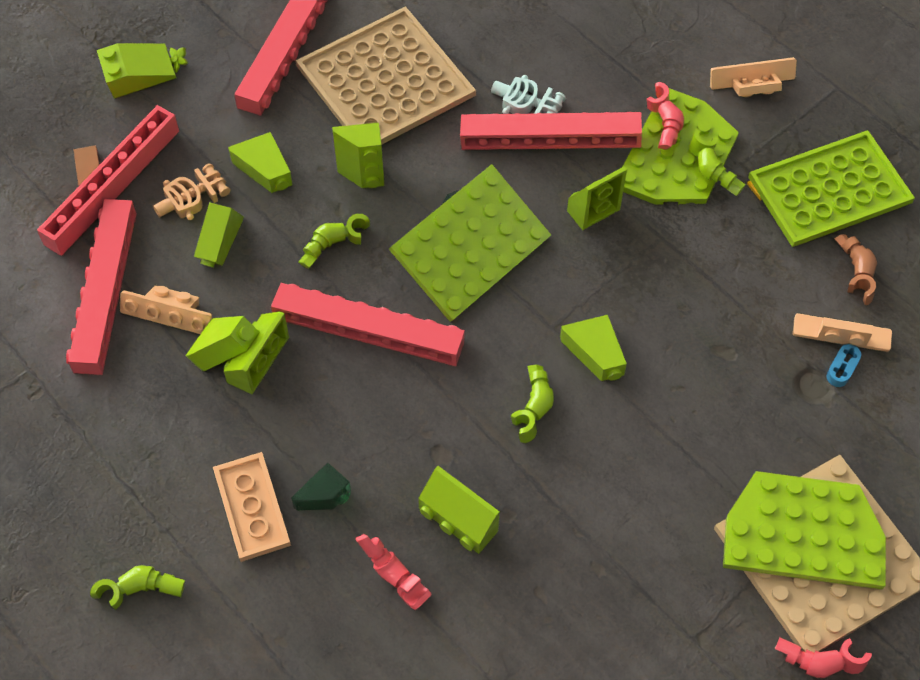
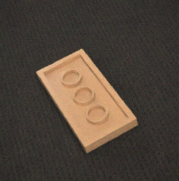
M260 452L213 467L240 562L291 546L263 453Z

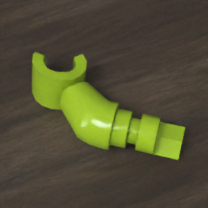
M697 128L689 144V150L694 156L698 157L699 171L709 181H720L722 187L737 196L746 184L737 179V175L731 171L726 172L727 169L718 160L714 151L718 137H713L711 142L704 141L700 138L701 131Z
M354 214L348 219L346 226L343 223H324L313 232L311 243L309 242L303 248L305 254L298 263L309 269L321 255V251H324L326 247H331L334 243L345 241V237L350 242L361 245V233L355 232L354 229L362 228L365 230L370 227L369 218L364 214Z
M537 364L527 366L532 385L530 400L524 410H518L511 414L512 424L516 426L521 423L527 424L519 432V439L522 443H528L535 438L537 434L535 420H540L552 408L554 402V392L549 386L547 372L544 371L543 366Z
M140 565L133 567L120 576L117 583L110 579L97 581L92 586L90 595L93 599H99L105 591L113 590L114 595L109 603L116 610L123 602V594L125 593L128 596L141 590L148 591L150 589L155 591L159 588V592L181 597L185 580L175 578L174 575L164 573L162 576L161 572L154 570V567Z

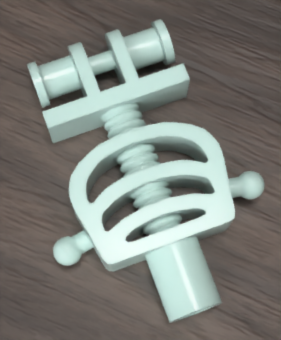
M523 75L522 78L515 77L511 85L495 81L491 89V93L503 97V114H509V112L512 114H528L533 107L537 108L534 114L558 113L562 108V102L566 99L565 95L557 92L553 99V89L548 87L542 100L537 98V84L532 80H528L527 75Z

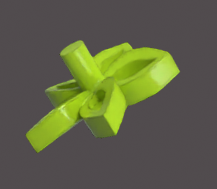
M184 47L178 50L170 48V60L174 72L177 73L180 64H188L187 60L183 58L186 55V49Z

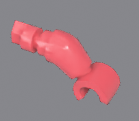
M657 82L655 84L657 99L647 98V108L652 112H658L663 120V131L658 148L666 150L676 144L679 131L682 130L684 125V115L670 101L668 86Z
M363 534L356 538V541L368 557H372L371 561L374 563L373 568L385 581L397 588V593L408 606L416 610L432 595L421 584L419 577L413 573L410 575L408 569L395 554L384 548V544L378 537L370 539L367 535Z
M779 637L775 647L776 650L787 654L786 662L792 665L795 662L800 664L799 668L806 670L807 675L815 678H826L841 670L850 674H859L865 669L872 657V653L866 652L862 658L853 657L849 653L852 645L850 638L844 641L839 652L837 650L825 652L815 650V652H812L808 649L804 652L801 650V646Z

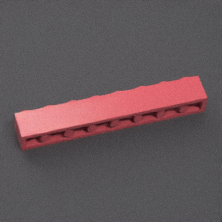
M327 0L289 1L234 94L238 109L261 116L265 108L270 106L274 92L279 90L282 78L287 76L290 64L293 60L297 59L301 45L306 43L307 35L310 30L314 29L316 19L319 14L323 13Z
M157 105L37 229L43 245L62 256L98 218L99 209L103 208L104 199L115 200L176 136L179 128L175 115Z
M641 112L461 115L462 150L641 148Z
M104 199L103 208L99 209V226L94 230L95 244L94 247L90 248L89 253L90 266L86 267L85 270L86 284L85 287L81 288L80 292L81 306L76 309V328H73L71 331L72 346L66 353V362L70 365L73 373L103 375L137 214L132 200Z
M280 283L271 305L272 313L283 312L288 323L452 366H457L464 345L465 330H461L457 326L438 324L430 319L415 318L410 314L392 312L384 307L376 308L364 302L346 300L341 296L326 295L318 290L303 289L295 284Z

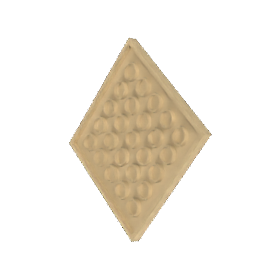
M406 6L296 60L298 69L342 126L379 122L381 144L476 96L475 88Z
M841 455L834 457L801 477L860 485L886 536V586L884 589L744 571L796 645L801 646V650L806 652V649L815 652V650L821 652L920 592V557ZM726 519L714 527L723 543Z

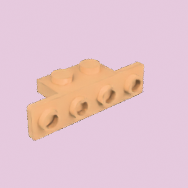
M793 57L711 68L710 87L712 90L733 87L736 93L742 97L782 91L781 81L792 80L796 77L797 60Z
M154 286L145 296L125 290L120 294V312L130 316L201 334L212 319L211 313L196 310L199 306V297L193 296L188 292L170 290L165 286Z
M797 313L794 317L793 336L843 345L852 344L856 347L889 352L891 349L892 330L873 325Z

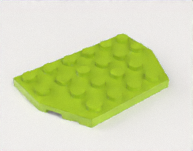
M669 88L670 101L684 115V125L682 130L679 131L677 142L666 150L658 148L663 131V120L658 112L651 111L642 128L641 148H632L623 165L627 169L623 192L655 205L663 204V202L706 204L716 182L714 180L709 181L699 171L698 157L694 156L689 150L693 134L698 128L701 131L700 138L704 141L711 142L713 137H718L714 151L718 160L724 166L738 138L739 132L705 101Z
M756 471L726 517L723 568L883 590L886 586V536L860 485Z

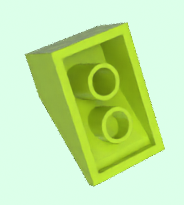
M117 43L97 50L106 83L114 99L176 78L165 44Z
M625 166L570 196L567 212L582 230L620 210L627 174Z

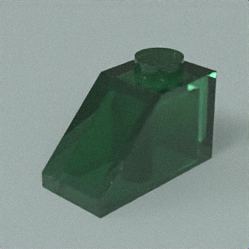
M327 463L291 497L293 508L297 511L334 509L338 504H344L350 497V481Z

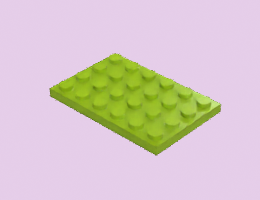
M868 130L751 171L748 176L792 247L912 204L915 199Z
M491 164L393 244L389 250L451 322L547 240L551 234Z

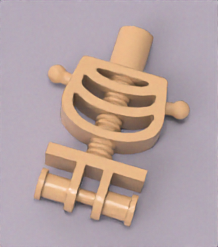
M207 164L202 169L206 174L204 176L198 168L194 170L196 179L199 181L197 186L186 177H178L172 182L165 180L163 182L165 186L163 191L166 199L153 205V208L159 218L175 210L180 218L187 217L188 220H193V214L200 212L202 209L201 194L206 191L212 201L216 203L218 202L216 191H219L221 197H225L231 190L225 185L226 181L221 177L219 171L214 170L212 164ZM192 197H197L196 200L192 203Z

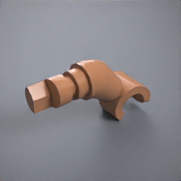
M841 234L834 238V240L847 254H850L855 270V277L849 283L848 293H853L858 288L865 290L863 302L864 305H869L873 301L876 290V282L873 279L877 266L876 257L869 248L866 249L863 245L860 246L861 243L855 236L848 238L845 234Z

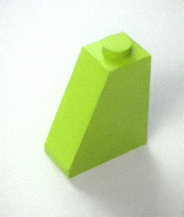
M271 132L228 147L232 163L269 192L281 191L293 185L291 172Z
M209 202L194 254L195 258L201 260V265L214 268L215 264L223 266L244 216L230 207Z
M608 315L561 326V342L600 381L608 379L613 381L624 376L627 363Z
M244 316L212 318L188 351L186 357L201 371H206L246 352L260 331Z

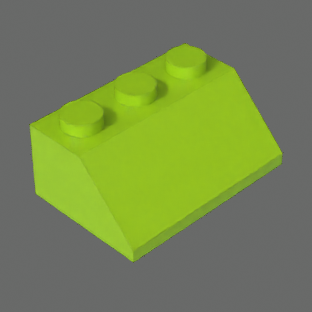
M379 122L332 127L337 172L361 188L384 186Z
M283 312L261 314L259 319L252 323L260 332L246 352L226 362L224 375L228 384L247 393H254L289 339L285 314Z
M437 466L418 498L419 511L428 520L434 519L439 523L440 528L446 534H453L460 539V543L467 550L472 551L473 549L479 554L498 532L500 511L441 467Z

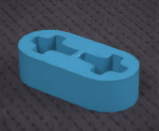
M846 344L840 348L827 372V380L831 385L843 387L848 383L861 358V351L858 347ZM849 353L852 355V358H850L849 362L847 363L844 361L846 355ZM839 369L844 370L840 378L836 377V373Z

